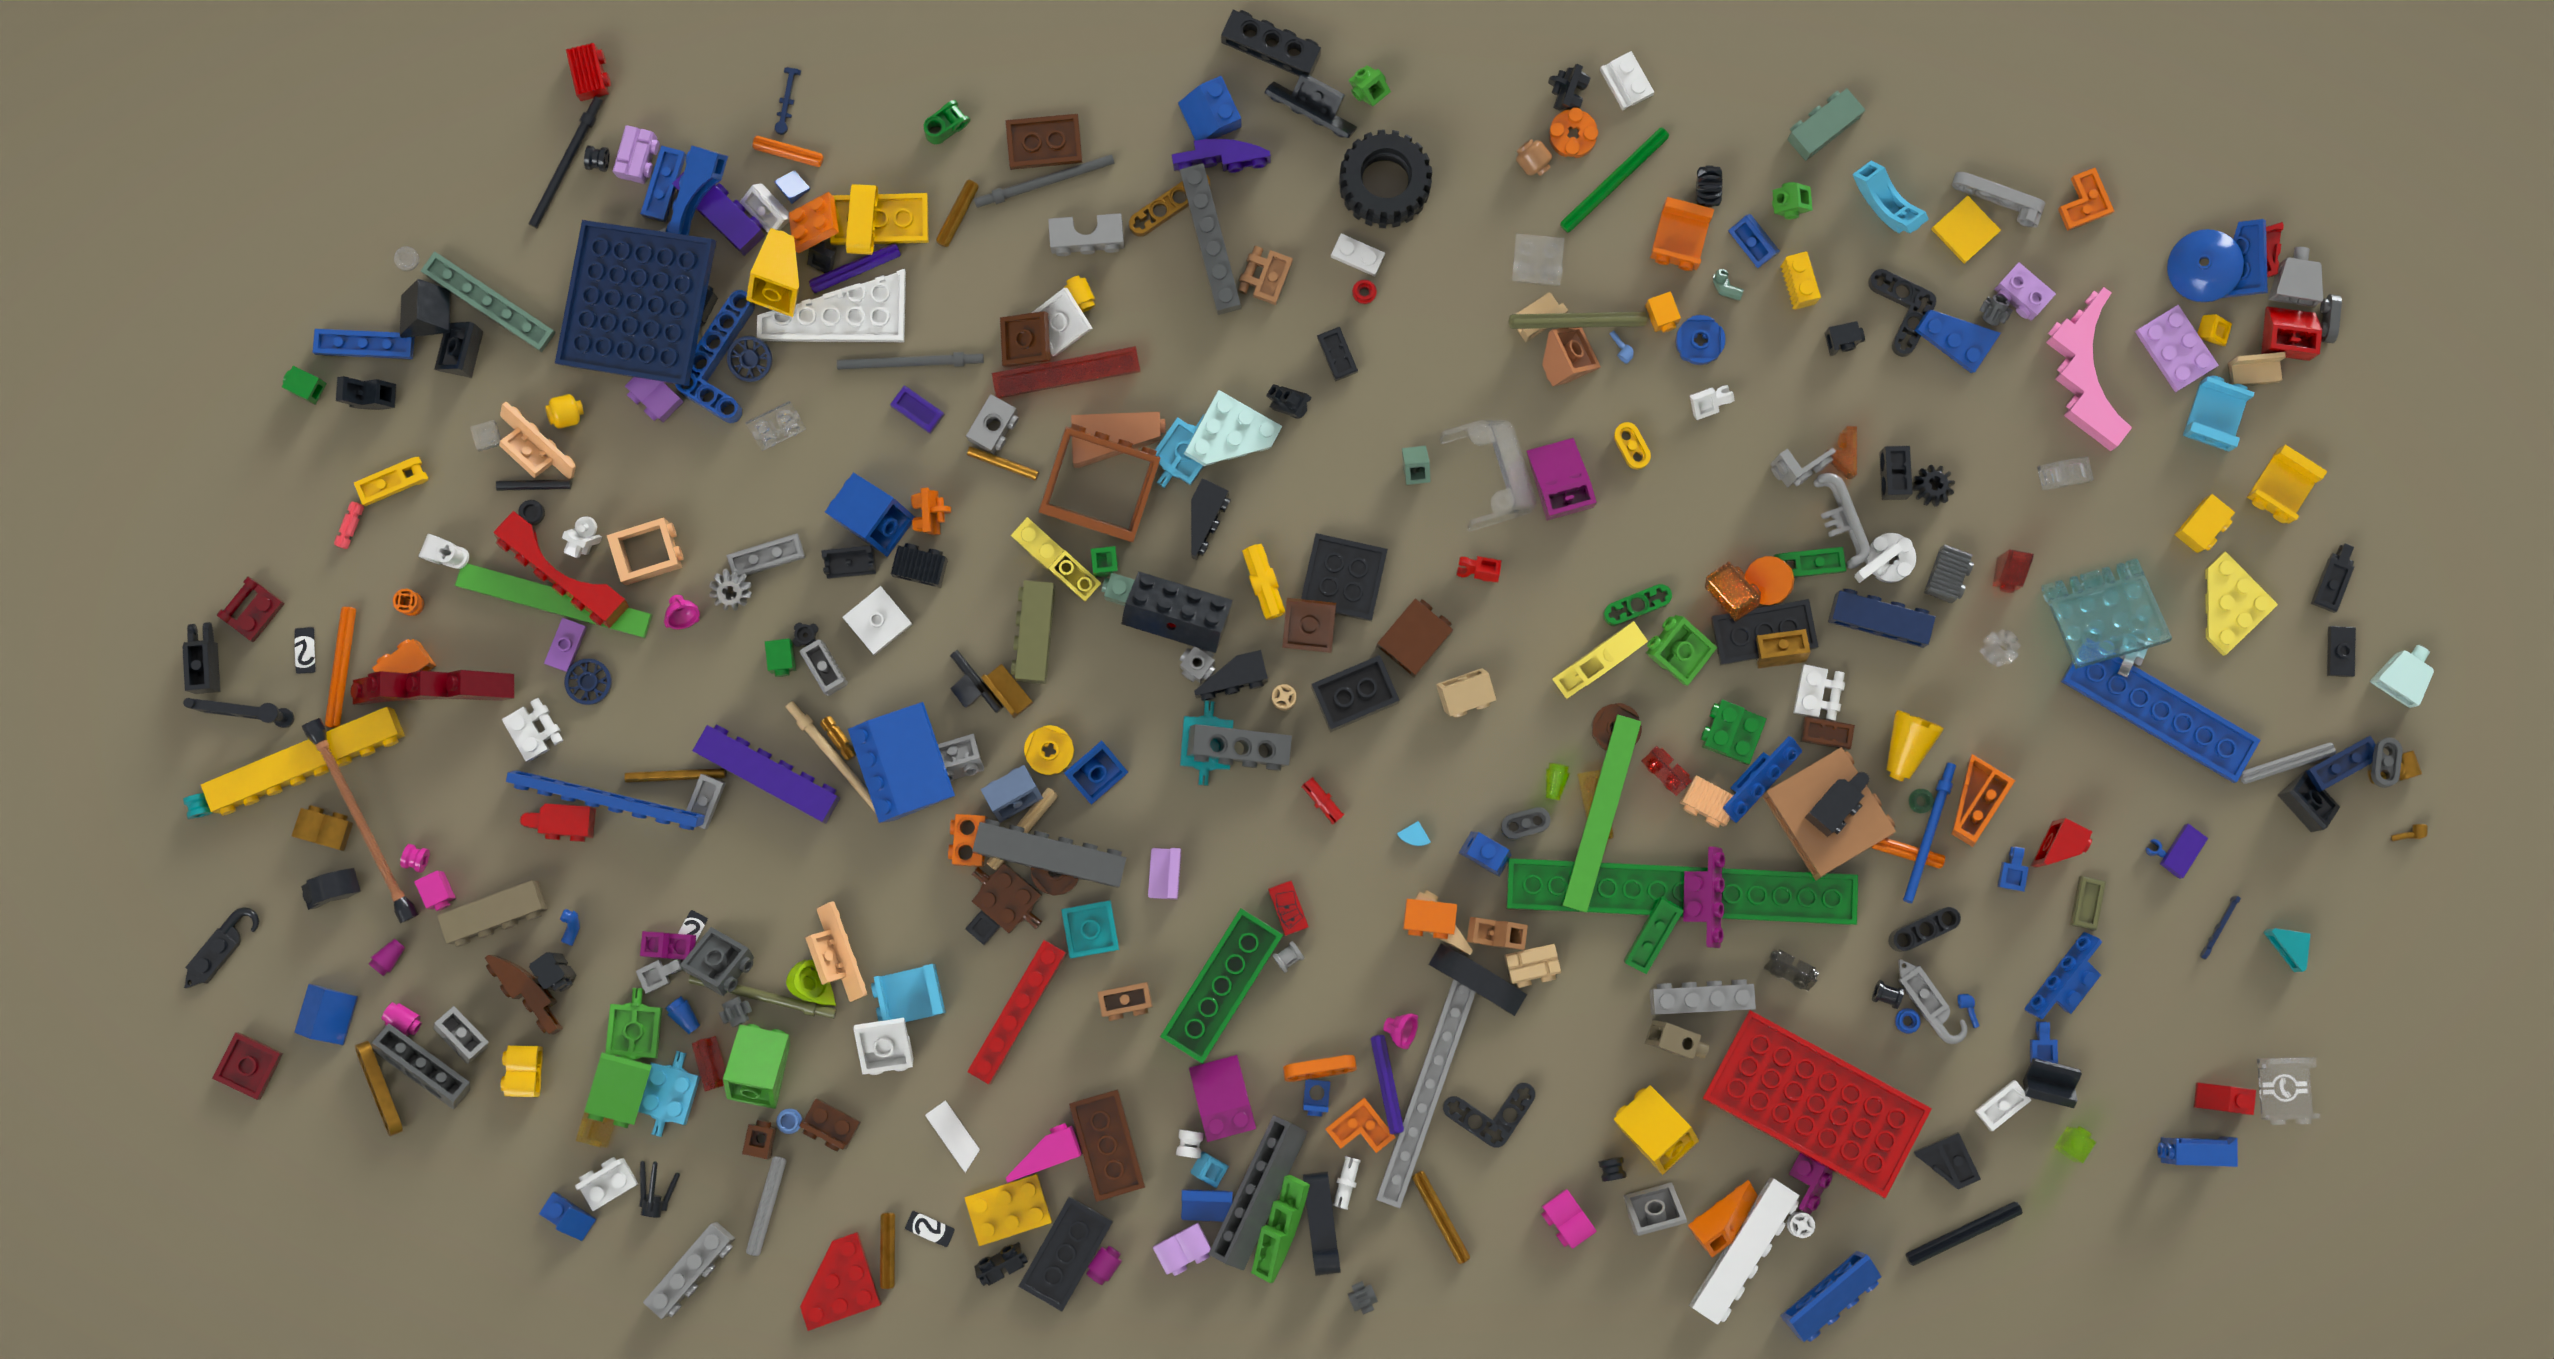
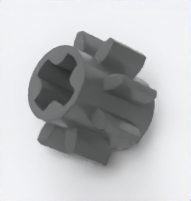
M1994 295L1992 298L1987 297L1980 308V311L1984 312L1983 320L1994 326L1999 325L2000 322L2005 324L2013 311L2008 308L2010 302L2000 295Z
M736 997L722 1004L724 1011L720 1012L719 1015L723 1024L730 1022L733 1028L749 1021L747 1014L752 1012L748 1001L741 1002L740 997Z
M1363 1281L1352 1285L1353 1292L1348 1293V1297L1354 1311L1361 1309L1363 1315L1373 1311L1372 1304L1377 1303L1378 1300L1371 1284L1364 1286Z

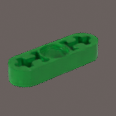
M1664 584L1655 585L1610 603L1603 612V618L1611 626L1623 624L1665 607L1672 599V592ZM1656 590H1659L1661 593L1665 592L1664 602L1656 599L1651 602L1653 607L1650 608L1648 598L1654 597L1657 594ZM1635 598H1639L1644 602V609L1640 612H1636L1631 608V601ZM1622 603H1626V610L1631 616L1627 617V613L1624 612L1618 616L1619 620L1609 617V614L1612 612L1611 608L1619 611L1624 608Z

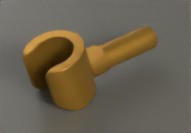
M2413 824L2412 832L2391 835V840L2425 838L2428 826Z

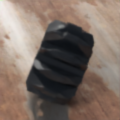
M1706 165V167H1699L1697 170L1696 201L1698 205L1705 207L1720 205L1723 188L1722 170L1720 167Z
M1929 465L1927 470L1921 468L1918 471L1920 476L1913 478L1917 485L1913 486L1912 490L1920 492L1916 499L1925 498L1924 505L1926 506L1932 501L1933 506L1937 507L1940 501L1946 503L1948 496L1954 494L1953 489L1950 487L1955 484V481L1947 479L1951 472L1942 473L1943 466H1939L1936 470L1933 465ZM1932 481L1935 482V487L1937 488L1935 490L1932 489V484H1930Z

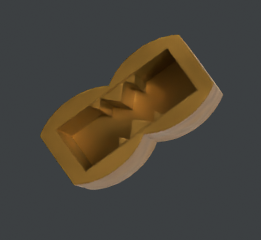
M309 805L308 809L300 808L292 837L341 851L345 850L353 826V822L347 821V815L333 812L332 816L323 814L324 809Z

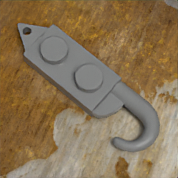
M1901 959L1898 960L1899 983L1938 1036L1949 1044H1957L1963 1041L1967 1035L1965 1021L1960 1020L1961 1032L1958 1035L1952 1036L1948 1033L1943 1023L1950 1015L1949 1005L1921 966L1916 967Z

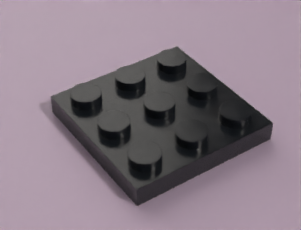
M1316 533L1301 599L1336 603V614L1372 622L1388 549Z

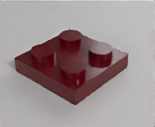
M235 1032L212 1079L256 1100H260L283 1053L239 1032Z

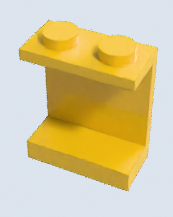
M2285 444L2276 450L2247 498L2252 500V504L2261 510L2266 509L2272 513L2273 518L2277 521L2289 524L2298 519L2297 511L2315 483L2322 480L2327 471Z

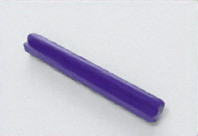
M893 243L873 252L872 255H866L813 278L809 281V285L814 293H818L898 258L901 253L898 246Z
M1376 1035L1371 1037L1370 1040L1389 1133L1399 1134L1404 1132V1126L1386 1038L1384 1035Z

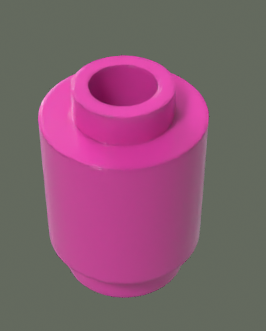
M392 1002L389 1004L381 1017L385 1021L386 1026L389 1023L407 1037L410 1034L415 1035L422 1024L420 1022V1015L400 1003L395 1004Z

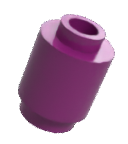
M1108 1246L1107 1249L1101 1247L1089 1264V1270L1086 1274L1098 1284L1103 1285L1105 1281L1108 1282L1122 1263V1260L1119 1258L1121 1253L1111 1246Z

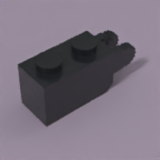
M210 622L203 624L202 641H198L197 626L195 624H188V642H184L182 646L185 691L193 694L221 692L218 643L214 642L212 624Z
M1861 771L1849 782L1846 779H1838L1805 818L1827 837L1833 832L1838 834L1847 824L1844 819L1848 814L1854 816L1863 806L1860 803L1864 797L1861 791L1868 784L1869 775Z

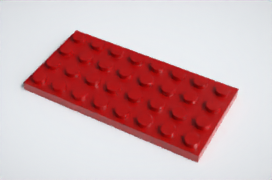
M1749 1010L1702 1098L1884 1199L1887 1197L1932 1110L1929 1106Z

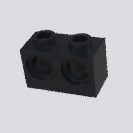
M1885 446L1879 452L1882 500H1907L1913 494L1910 446Z

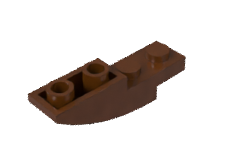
M495 955L485 957L488 962L486 965L488 971L493 977L497 976L502 983L500 988L505 996L512 999L524 997L522 1000L524 1006L530 1013H535L538 1018L536 1023L543 1033L556 1034L563 1029L550 1010V1007L556 1004L557 1001L548 989L542 988L532 974L507 959Z

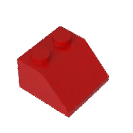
M2067 818L2052 821L2031 866L2035 868L2080 855L2083 852L2086 853L2092 843V839H2090L2092 831Z

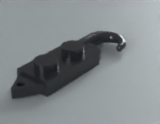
M246 907L239 908L227 918L220 928H217L185 967L187 975L184 988L208 983L232 955L241 941L240 934L234 926L243 916H249L252 919L251 931H256L259 925V918L254 910Z

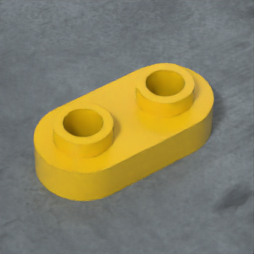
M1629 422L1621 423L1614 432V440L1627 465L1632 469H1643L1651 459L1650 450L1634 424ZM1622 433H1628L1630 435V439L1624 440L1622 438ZM1639 454L1642 460L1635 461L1633 455Z

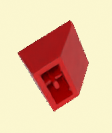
M2270 306L2265 308L2261 354L2285 352L2286 358L2310 361L2320 354L2322 329L2315 312Z

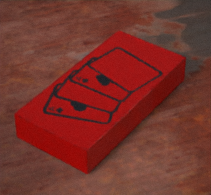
M1292 881L1268 889L1285 936L1309 927Z

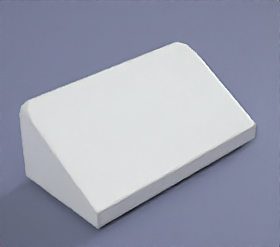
M763 184L752 185L740 200L745 209L763 225L767 233L770 228L780 231L790 222L789 212Z

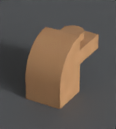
M1470 917L1467 942L1491 947L1525 950L1528 925Z

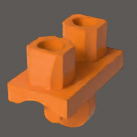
M921 488V493L911 496L912 507L914 509H922V517H916L912 520L913 530L931 535H941L940 523L945 522L944 514L951 513V507L944 506V498H939L938 491Z

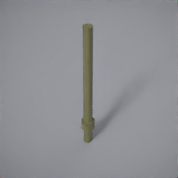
M690 975L689 983L706 987L702 981ZM737 985L732 992L727 991V993L804 1011L805 1015L813 1017L816 1014L834 1019L837 1009L821 1006L817 1003L805 1002Z

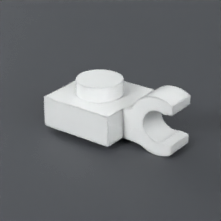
M1728 385L1719 387L1717 391L1709 388L1690 395L1693 416L1696 420L1719 412L1720 405L1735 401L1732 391L1729 392Z

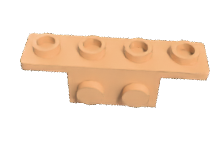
M504 402L501 406L500 416L514 431L500 440L499 446L534 478L553 465L567 479H572L576 469L574 461L568 455H564L558 450L556 444L551 439L545 438L539 432L537 426L529 423L516 407Z
M834 901L817 908L824 931L812 934L805 939L821 984L824 985L841 979L848 999L852 1002L866 996L867 991L859 972L856 958L850 947L848 936L841 922L839 911Z

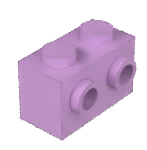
M2020 262L1994 289L1998 292L1997 295L2005 297L2016 308V312L2021 317L2028 318L2030 321L2056 295L2055 292Z

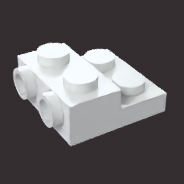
M905 1018L854 1025L862 1074L878 1075L884 1071H904L913 1067L914 1058L910 1037L907 1034Z

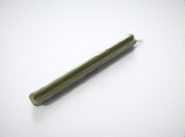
M1646 312L1512 314L1509 317L1508 323L1511 329L1645 326L1648 317Z

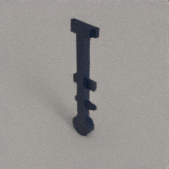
M784 68V73L789 75L785 96L779 99V103H783L782 111L777 112V116H780V121L775 124V130L780 135L788 131L785 123L786 118L792 117L787 111L789 105H794V100L790 99L794 75L801 74V70L795 68Z
M2232 896L2230 899L2231 903L2219 924L2214 928L2213 935L2208 939L2209 942L2200 954L2201 958L2207 959L2234 908L2241 900L2239 896Z

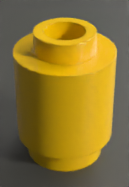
M1078 275L1066 281L1067 285L1064 288H1068L1083 313L1095 307V298L1086 278H1080Z

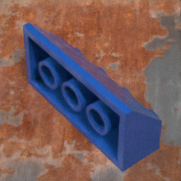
M1856 1251L1780 1316L1801 1341L1805 1342L1808 1340L1810 1342L1820 1335L1819 1329L1826 1323L1831 1325L1840 1317L1838 1313L1845 1307L1847 1309L1853 1307L1860 1300L1858 1298L1859 1295L1864 1291L1867 1293L1872 1291L1879 1284L1877 1280L1882 1276L1867 1254Z

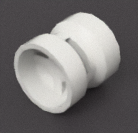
M1179 1130L1180 1145L1177 1147L1176 1155L1201 1158V1149L1199 1147L1203 1141L1204 1133Z

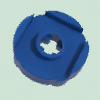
M1696 315L1687 319L1677 331L1675 342L1680 357L1684 361L1695 365H1705L1718 358L1724 349L1726 339L1723 328L1713 318L1705 315ZM1698 334H1702V338L1707 339V343L1698 346L1694 339L1698 337Z

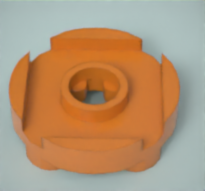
M1580 108L1565 110L1559 113L1552 121L1549 131L1550 144L1561 156L1583 157L1595 145L1598 136L1596 122L1588 113ZM1569 129H1577L1579 131V138L1576 139L1574 136L1569 138Z

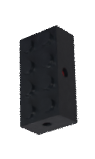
M1138 571L1125 603L1121 624L1216 653L1228 622L1233 600Z

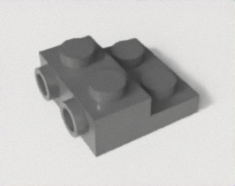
M710 927L680 964V967L683 971L702 981L707 988L724 996L727 991L732 992L735 990L738 984L737 979L743 972L747 973L753 966L754 956L746 946Z

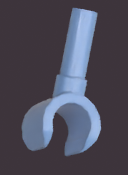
M1615 331L1610 332V336L1621 349L1617 354L1618 358L1625 364L1629 363L1633 358L1634 351L1632 347L1625 345Z

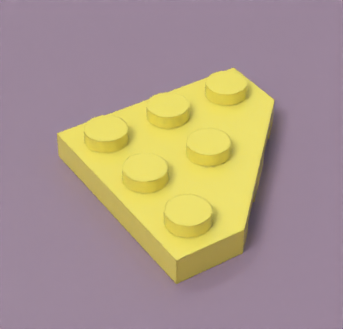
M2226 551L2205 569V579H2207V593L2205 594L2207 614L2206 639L2223 656L2227 655L2278 605Z

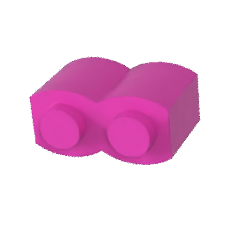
M1567 1189L1541 1206L1544 1210L1541 1213L1542 1217L1549 1226L1555 1225L1559 1231L1556 1237L1564 1248L1569 1245L1573 1249L1597 1232Z

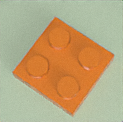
M829 192L789 212L791 235L794 236L795 251L798 254L839 233L834 196Z

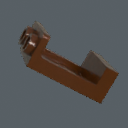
M1416 598L1379 640L1376 646L1414 678L1453 632V629L1450 627L1452 623L1442 615L1436 616L1432 612L1433 608L1423 599L1419 602Z

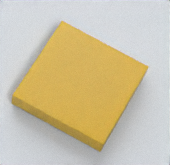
M1966 196L1931 228L1964 264L2001 231L1969 196Z

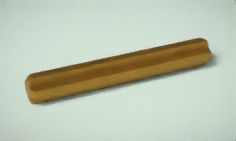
M1424 1171L1415 1173L1412 1179L1459 1264L1465 1263L1470 1259V1255Z

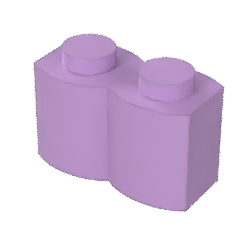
M1199 1222L1156 1244L1153 1246V1249L1166 1274L1168 1275L1172 1272L1176 1276L1187 1270L1186 1264L1194 1260L1198 1264L1210 1257L1208 1252L1211 1250V1245Z

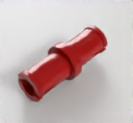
M1314 777L1301 786L1315 802L1314 806L1316 809L1319 807L1332 825L1345 815L1330 799L1332 797L1330 793L1326 794Z

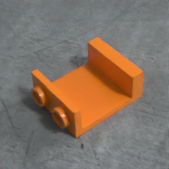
M1667 197L1663 205L1650 258L1655 259V262L1661 265H1669V263L1678 265V268L1684 271L1697 270L1701 263L1700 257L1714 209Z

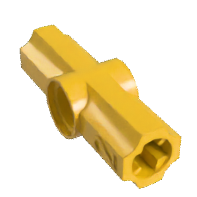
M1262 544L1247 547L1242 550L1250 573L1249 579L1254 594L1258 596L1263 615L1266 620L1278 618L1285 614V609L1278 592L1279 586L1273 568L1269 566Z

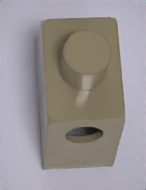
M1652 1020L1645 1044L1689 1059H1693L1695 1056L1705 1058L1709 1051V1044L1700 1041L1701 1035L1667 1022Z

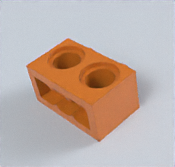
M955 814V820H951L950 834L954 835L953 845L949 844L948 859L952 860L953 865L984 867V855L973 853L970 859L963 860L960 856V851L965 846H970L973 850L979 822L985 823V819H988V817ZM968 821L973 822L975 825L973 833L965 835L962 832L963 824Z

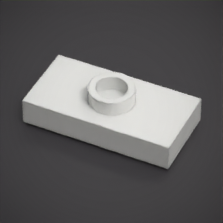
M1895 543L1854 574V577L1860 583L1874 572L1879 575L1890 567L1888 561L1903 551L1898 543Z

